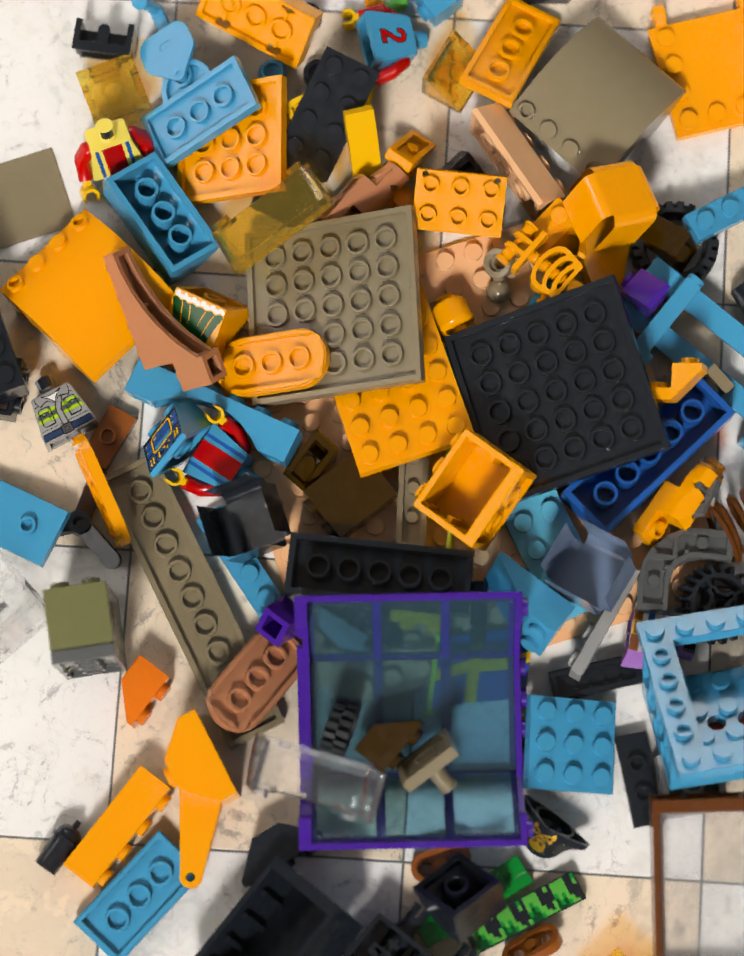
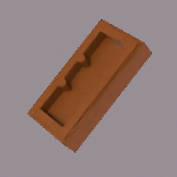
M110 404L89 439L99 465L105 471L109 469L137 422L135 417Z

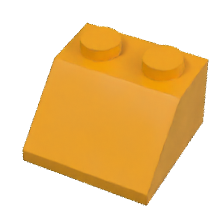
M558 197L533 222L538 231L533 233L529 239L534 241L544 230L547 233V239L537 249L541 255L551 248L563 246L576 256L580 240L563 205V201ZM522 244L518 246L523 251L527 249ZM559 256L553 257V258L549 259L548 261H551V263H554L557 259H559V258H561V257H559ZM565 265V266H562L561 268H559L560 271H562L563 269H565L568 265Z

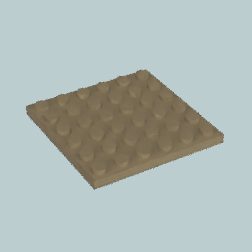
M405 205L245 235L249 336L305 328L320 335L326 341L330 350L329 368L325 376L316 385L302 390L252 397V406L269 407L425 382L415 207Z

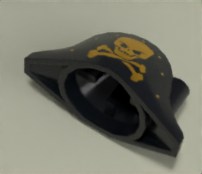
M524 795L527 819L533 818V838H528V846H526L532 854L541 858H552L566 850H585L590 845L553 811L529 795Z

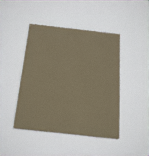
M52 147L0 164V249L64 229L71 222L74 214Z

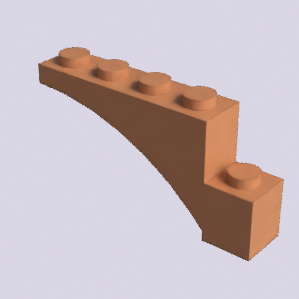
M129 246L119 248L103 256L107 272L111 277L117 299L122 307L127 327L133 337L138 357L143 364L144 370L173 363L176 377L183 391L212 385L227 376L218 347L212 348L202 342L169 313L147 284Z

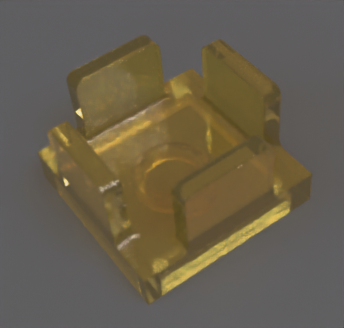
M131 53L130 55H123L75 72L95 125L102 118H108L111 121L124 118L128 125H132L140 121L139 113L152 109Z

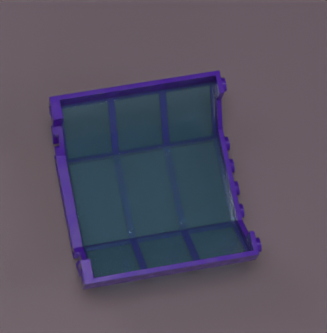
M522 591L294 596V628H296L297 638H302L303 645H297L300 794H306V799H300L299 851L528 846V838H533V818L527 819L525 811L522 771L524 769L525 750H522V738H525L526 719H521V707H526L527 694L526 688H521L520 676H526V659L520 658V633L523 616H528V597H522ZM338 696L362 704L353 737L344 757L319 748L330 711ZM418 718L424 721V724L420 727L424 731L422 736L413 747L407 743L400 753L405 758L445 727L452 735L459 753L457 758L445 766L452 777L457 780L458 784L456 787L443 795L429 778L412 792L408 793L401 784L397 766L394 770L388 767L384 772L377 768L366 818H364L372 778V767L374 765L354 748L376 722Z

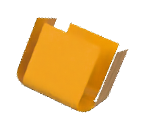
M631 160L587 168L569 188L568 191H571V193L563 201V205L580 243L584 241L600 221L611 215L614 216L615 226L595 250L635 243L656 220L657 212L660 210V206L642 167L636 165Z

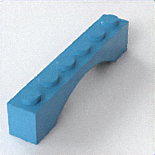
M139 358L124 388L130 397L154 408L171 405L175 401L180 403L190 398L196 405L218 410L212 405L216 403L223 409L225 415L230 416L246 430L256 450L262 457L286 468L292 462L304 437L298 429L299 425L287 418H283L282 421L272 418V412L260 406L252 409L244 405L246 402L244 399L234 394H229L228 397L219 394V389L214 385L183 391L176 377V372L173 373L166 370L167 365L144 370Z

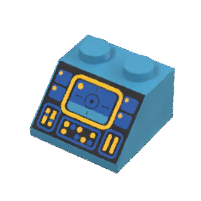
M190 398L180 403L177 401L173 402L164 412L165 419L153 426L147 434L150 438L143 446L149 475L153 479L170 471L169 467L176 468L182 465L213 425L205 417V413Z

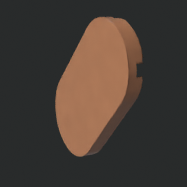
M256 633L215 679L208 690L207 708L217 725L230 732L242 733L256 727L298 679L297 645H300L295 637L278 648L260 633Z

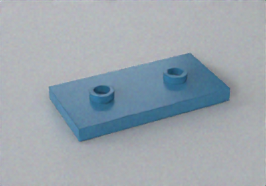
M0 480V548L43 568L71 514Z
M159 830L73 922L108 956H128L189 890L180 882V849ZM193 873L188 874L187 880L189 882L194 881L195 875Z

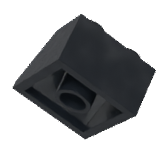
M460 852L413 887L414 893L438 927L460 944L507 908L501 882Z

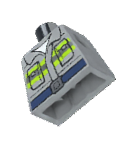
M51 375L43 376L35 382L41 395L33 399L31 404L48 452L70 442L73 436L80 433L85 434L98 426L95 415L69 382L57 387Z

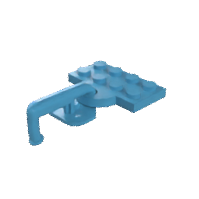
M132 0L131 3L135 9H143L150 13L158 30L157 33L149 37L141 45L140 58L147 73L164 78L161 89L163 104L140 119L154 144L156 154L166 168L169 169L260 109L262 105L238 57L233 55L213 70L208 65L196 59H191L196 42L189 27L181 21L170 23L164 8L154 0Z

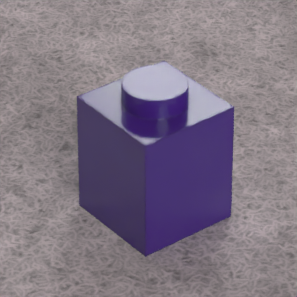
M286 595L266 606L254 629L277 648L297 636L296 628H294V602Z

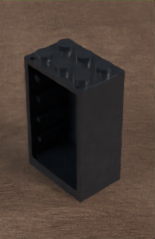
M276 855L195 956H341L364 927Z

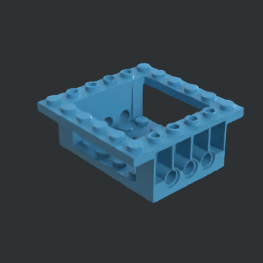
M744 605L637 622L636 632L643 654L642 693L669 790L674 791L744 779V725L739 722V719L744 717V666L683 676L675 646L744 635ZM718 722L723 724L724 728L722 730H713L708 725Z

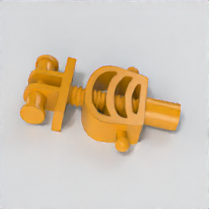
M529 220L524 222L525 225L520 231L516 230L513 233L516 240L514 242L507 240L504 243L505 248L500 254L497 253L496 258L505 266L509 265V261L514 255L518 258L511 266V272L514 275L518 273L528 260L534 264L530 277V287L536 294L540 295L536 303L583 286L576 278L582 272L583 265L579 261L586 258L585 251L580 250L574 256L566 247L557 246L541 255L537 249L547 239V233L543 230L534 241L530 240L529 238L538 231V228ZM522 244L527 249L523 251L518 246ZM557 256L561 257V258L557 259L554 263H551V261H548L549 259H551V258H553V257H557ZM568 265L565 269H563L562 271H560L559 268H561L562 266ZM538 270L544 272L541 284L536 280ZM551 278V280L554 279V282L552 284L551 289L549 290L546 287V284L548 280Z

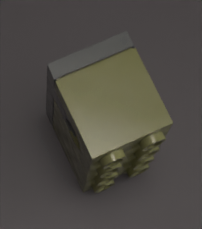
M99 577L82 579V584L69 586V582H57L50 584V589L43 590L51 662L67 680L96 674L128 671L119 600L106 581H100Z

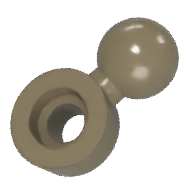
M504 248L491 249L487 252L483 261L486 273L493 277V281L487 287V296L494 303H503L510 296V287L505 282V277L512 273L511 266L515 263V258L513 256L509 261V265H504L501 268L496 255L497 253L500 254Z

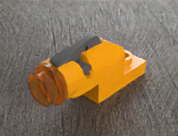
M705 456L703 460L697 462L695 467L681 481L680 487L665 480L632 528L634 533L644 544L653 547L658 539L663 536L669 523L686 531L697 517L706 515L713 498L722 484L723 473L726 470L725 467L712 457Z

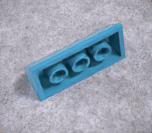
M156 152L149 154L105 180L103 195L168 286L193 273L221 247L219 240Z

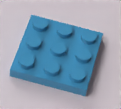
M528 695L523 788L613 795L616 702Z

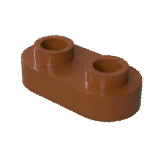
M468 847L434 848L419 853L411 863L412 875L417 881L421 882L449 861L451 853L460 852L471 860V852ZM428 862L432 865V871L429 874L421 872L420 866L422 863Z
M544 923L509 942L504 947L502 956H550L561 947L562 936L555 925Z

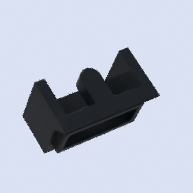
M76 18L71 48H74L76 53L83 58L129 63V61H134L138 41L135 25L129 24L127 35L112 34L107 24H101L98 32L87 31L83 19Z

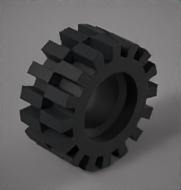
M339 696L336 698L322 734L319 747L321 750L341 757L345 756L359 719L362 704Z

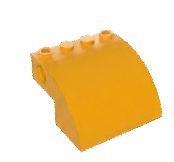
M84 209L81 213L75 215L59 234L53 236L37 255L32 256L16 275L10 277L0 289V292L17 312L47 336L64 358L92 382L96 383L135 345L103 256L129 245L109 227ZM130 247L137 266L147 284L168 310L174 292Z

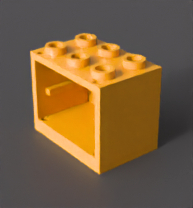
M418 167L413 203L416 211V228L419 230L501 238L507 176ZM424 171H428L429 175H425ZM496 178H499L500 181H499V182H495V179H496Z
M464 429L463 432H458L453 437L449 445L451 450L446 457H441L432 469L434 474L429 482H424L416 491L414 496L416 500L413 506L471 548L486 551L537 475L481 435Z

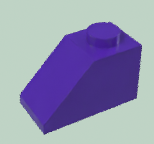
M642 268L637 274L632 271L621 283V286L624 287L621 291L622 297L647 319L667 298L670 286L666 282Z

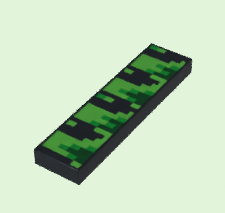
M570 871L506 904V909L467 939L472 949L480 954L586 899V896L573 871Z

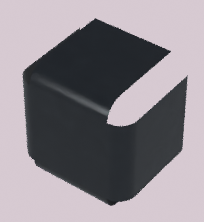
M243 475L203 491L221 495L226 502V506L220 508L197 506L212 555L227 557L239 555L226 561L243 563L286 546L285 537L290 535L291 531L276 484L267 483L261 477Z

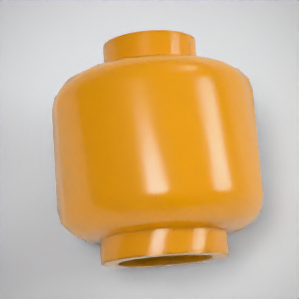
M448 293L439 297L434 303L435 306L432 309V314L442 336L446 337L473 326L475 316L464 296Z

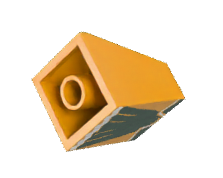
M205 286L176 287L168 309L169 313L190 333L210 347H218L220 355H223L227 349L226 346L230 342L238 338L248 320L247 305ZM173 363L167 364L168 366L174 367Z

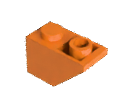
M141 655L138 656L121 679L126 721L134 729L138 724L143 726L153 713L150 710L151 706L157 699L162 701L171 689V686L168 685L171 681L170 677Z

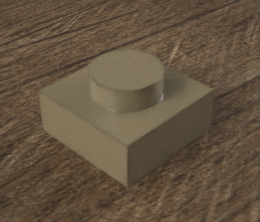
M715 363L708 367V373L704 376L706 378L704 381L716 393L719 392L722 396L735 386Z

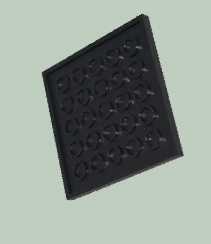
M613 274L444 337L474 432L487 439L537 475L520 502L672 448L616 277Z

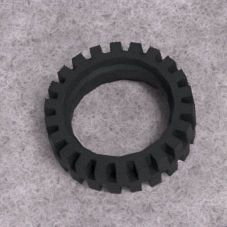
M666 201L664 205L659 203L660 210L657 214L667 220L676 219L682 221L684 215L696 210V206L693 204L686 206L683 201H678L676 204H673L672 201ZM718 234L702 242L703 252L701 259L693 268L680 272L681 276L686 279L692 273L699 279L704 280L713 268L719 248ZM639 239L635 243H630V257L633 259L632 264L635 270L638 269L640 271L641 268L647 270L652 262L647 255L646 245Z

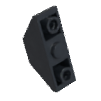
M278 822L252 838L242 884L245 888L252 886L276 855L290 867L296 865L294 859L305 853L309 857L319 850L299 851V827ZM317 832V838H324L321 832Z

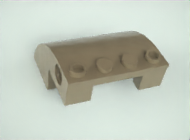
M598 16L575 34L554 55L522 93L509 112L576 171L582 174L587 168L624 162L641 140L653 135L687 91Z

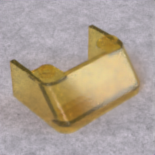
M310 159L305 161L303 165L298 161L284 171L287 177L238 215L231 219L228 215H225L213 224L215 229L211 234L238 276L335 205L337 195Z

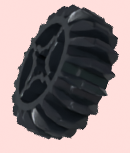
M706 563L703 569L699 566L693 568L694 576L691 574L684 576L687 584H679L677 587L683 595L675 596L674 598L676 602H682V607L676 608L675 612L677 614L683 613L684 615L715 610L707 608L712 606L715 599L720 598L724 599L719 601L716 609L730 607L734 600L736 606L744 605V584L741 583L744 579V574L738 573L734 576L735 567L728 566L725 569L723 563H716L715 567L711 563ZM709 579L719 580L725 583L731 590L721 592L716 585L712 586ZM700 587L701 603L698 607H695V597ZM738 636L729 637V639L734 641L738 639ZM728 638L707 641V644L713 645L716 641L720 645L726 644Z

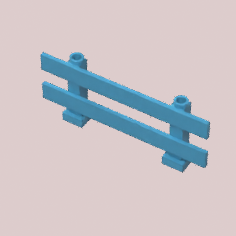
M658 256L646 271L670 286L669 299L656 315L652 313L647 319L623 298L632 329L640 334L636 341L645 366L654 357L650 353L653 347H656L674 363H681V358H698L699 363H703L707 367L714 364L670 328L683 310L687 311L744 357V326L700 291L704 285L701 279L692 273L685 279ZM719 367L735 386L722 396L719 392L717 394L744 419V387ZM743 434V436L739 439V441L736 443V444H738V445H739L741 448H743V449H744V434Z

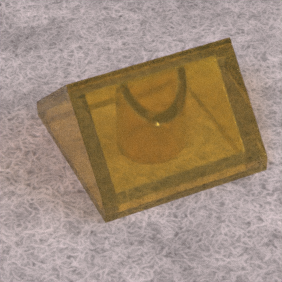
M451 31L423 76L422 93L455 112L461 113L474 91L459 84V79L476 51L457 31Z

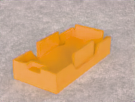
M200 0L195 16L296 69L305 61L311 45V39L318 28L324 12L302 0Z

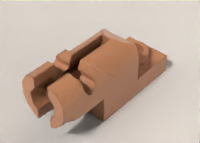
M386 161L379 169L369 176L371 179L367 178L364 174H355L318 219L323 221L349 216V209L355 214L383 210L394 199L391 188L401 190L408 182L409 177L391 161Z

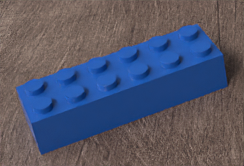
M701 379L677 403H657L672 447L671 449L572 483L562 492L560 499L580 520L583 519L611 534L658 490L665 480L667 481L732 419L736 412Z

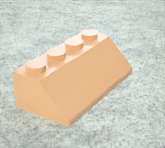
M499 103L475 108L471 113L470 131L500 175L507 176V185L530 218L535 221L558 197L564 201L566 198L564 185L558 178L553 179L549 173L550 167L546 159L542 155L537 156L532 149L534 145L531 138L525 131L521 133L516 126L517 119L509 112L510 109L507 108L505 110Z

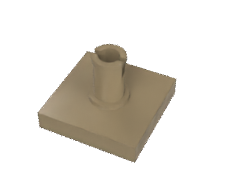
M445 727L402 759L397 765L401 784L408 793L412 792L429 778L443 795L449 793L458 784L457 780L445 768L447 764L459 756L453 737Z

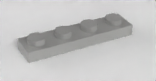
M636 569L613 610L609 612L603 609L597 624H589L582 637L586 641L581 651L575 649L567 663L568 666L572 667L568 676L580 681L634 586L640 573L639 570Z

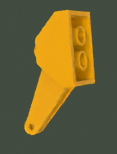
M195 709L178 717L164 758L167 767L163 769L170 786L173 789L179 788L180 882L189 889L197 888L203 880L222 806L240 797ZM190 873L195 875V880L192 882L187 880V876Z

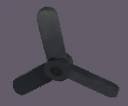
M101 468L104 476H106L107 472ZM86 482L75 511L70 513L71 516L60 536L70 534L79 536L105 567L116 569L121 565L122 557L93 524L92 517L97 505ZM78 520H85L83 526L76 527V522Z

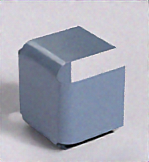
M581 519L588 531L587 540L583 544L574 538L568 525L565 523L541 563L548 578L559 586L546 579L545 581L560 596L596 616L603 609L611 612L636 571L632 562L633 556L627 543Z

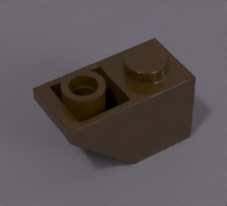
M418 718L376 722L354 749L381 772H384L388 767L394 770L404 758V755L400 753L407 743L413 747L424 733L420 729L424 721Z

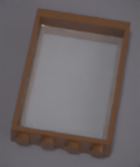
M744 791L649 794L653 956H744Z

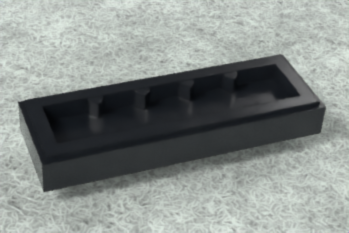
M622 656L589 663L580 681L568 676L572 667L548 672L553 697L575 699L642 684V669L620 666Z
M645 731L615 737V746L633 829L649 826V794H658Z

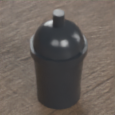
M76 820L72 826L63 824L54 829L53 835L35 862L51 874L56 875L81 842V835L77 829L82 823Z

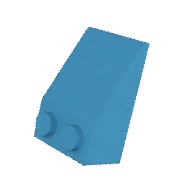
M502 551L498 554L484 578L490 591H522V597H528V616H523L520 643L526 650L535 652L539 656L561 630L575 609L574 605ZM509 599L495 600L508 623Z

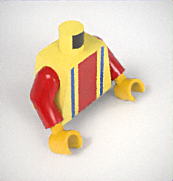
M102 118L96 122L95 127L84 132V142L80 144L76 151L74 162L79 182L83 183L79 193L86 204H88L86 195L89 192L94 193L97 202L100 200L97 188L91 183L92 179L95 182L112 176L155 152L154 144L147 131L134 125L129 126L124 118H118L113 121L108 118Z

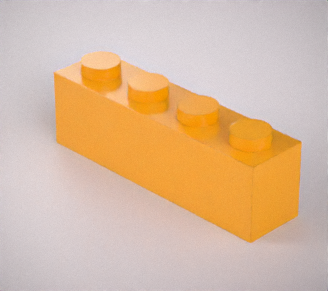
M140 765L63 865L92 888H96L99 884L103 887L114 874L111 868L119 859L123 862L134 847L130 844L137 835L142 837L153 824L149 819L156 810L162 812L172 799L169 796L172 789Z

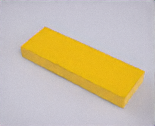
M370 104L343 111L352 178L355 174H364L367 178L371 179L369 176L382 166L374 108Z

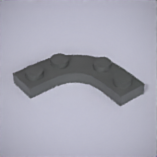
M688 528L686 531L679 530L667 535L666 538L652 547L645 556L638 575L635 611L666 615L670 577L680 565L690 561L731 564L733 548L725 531Z

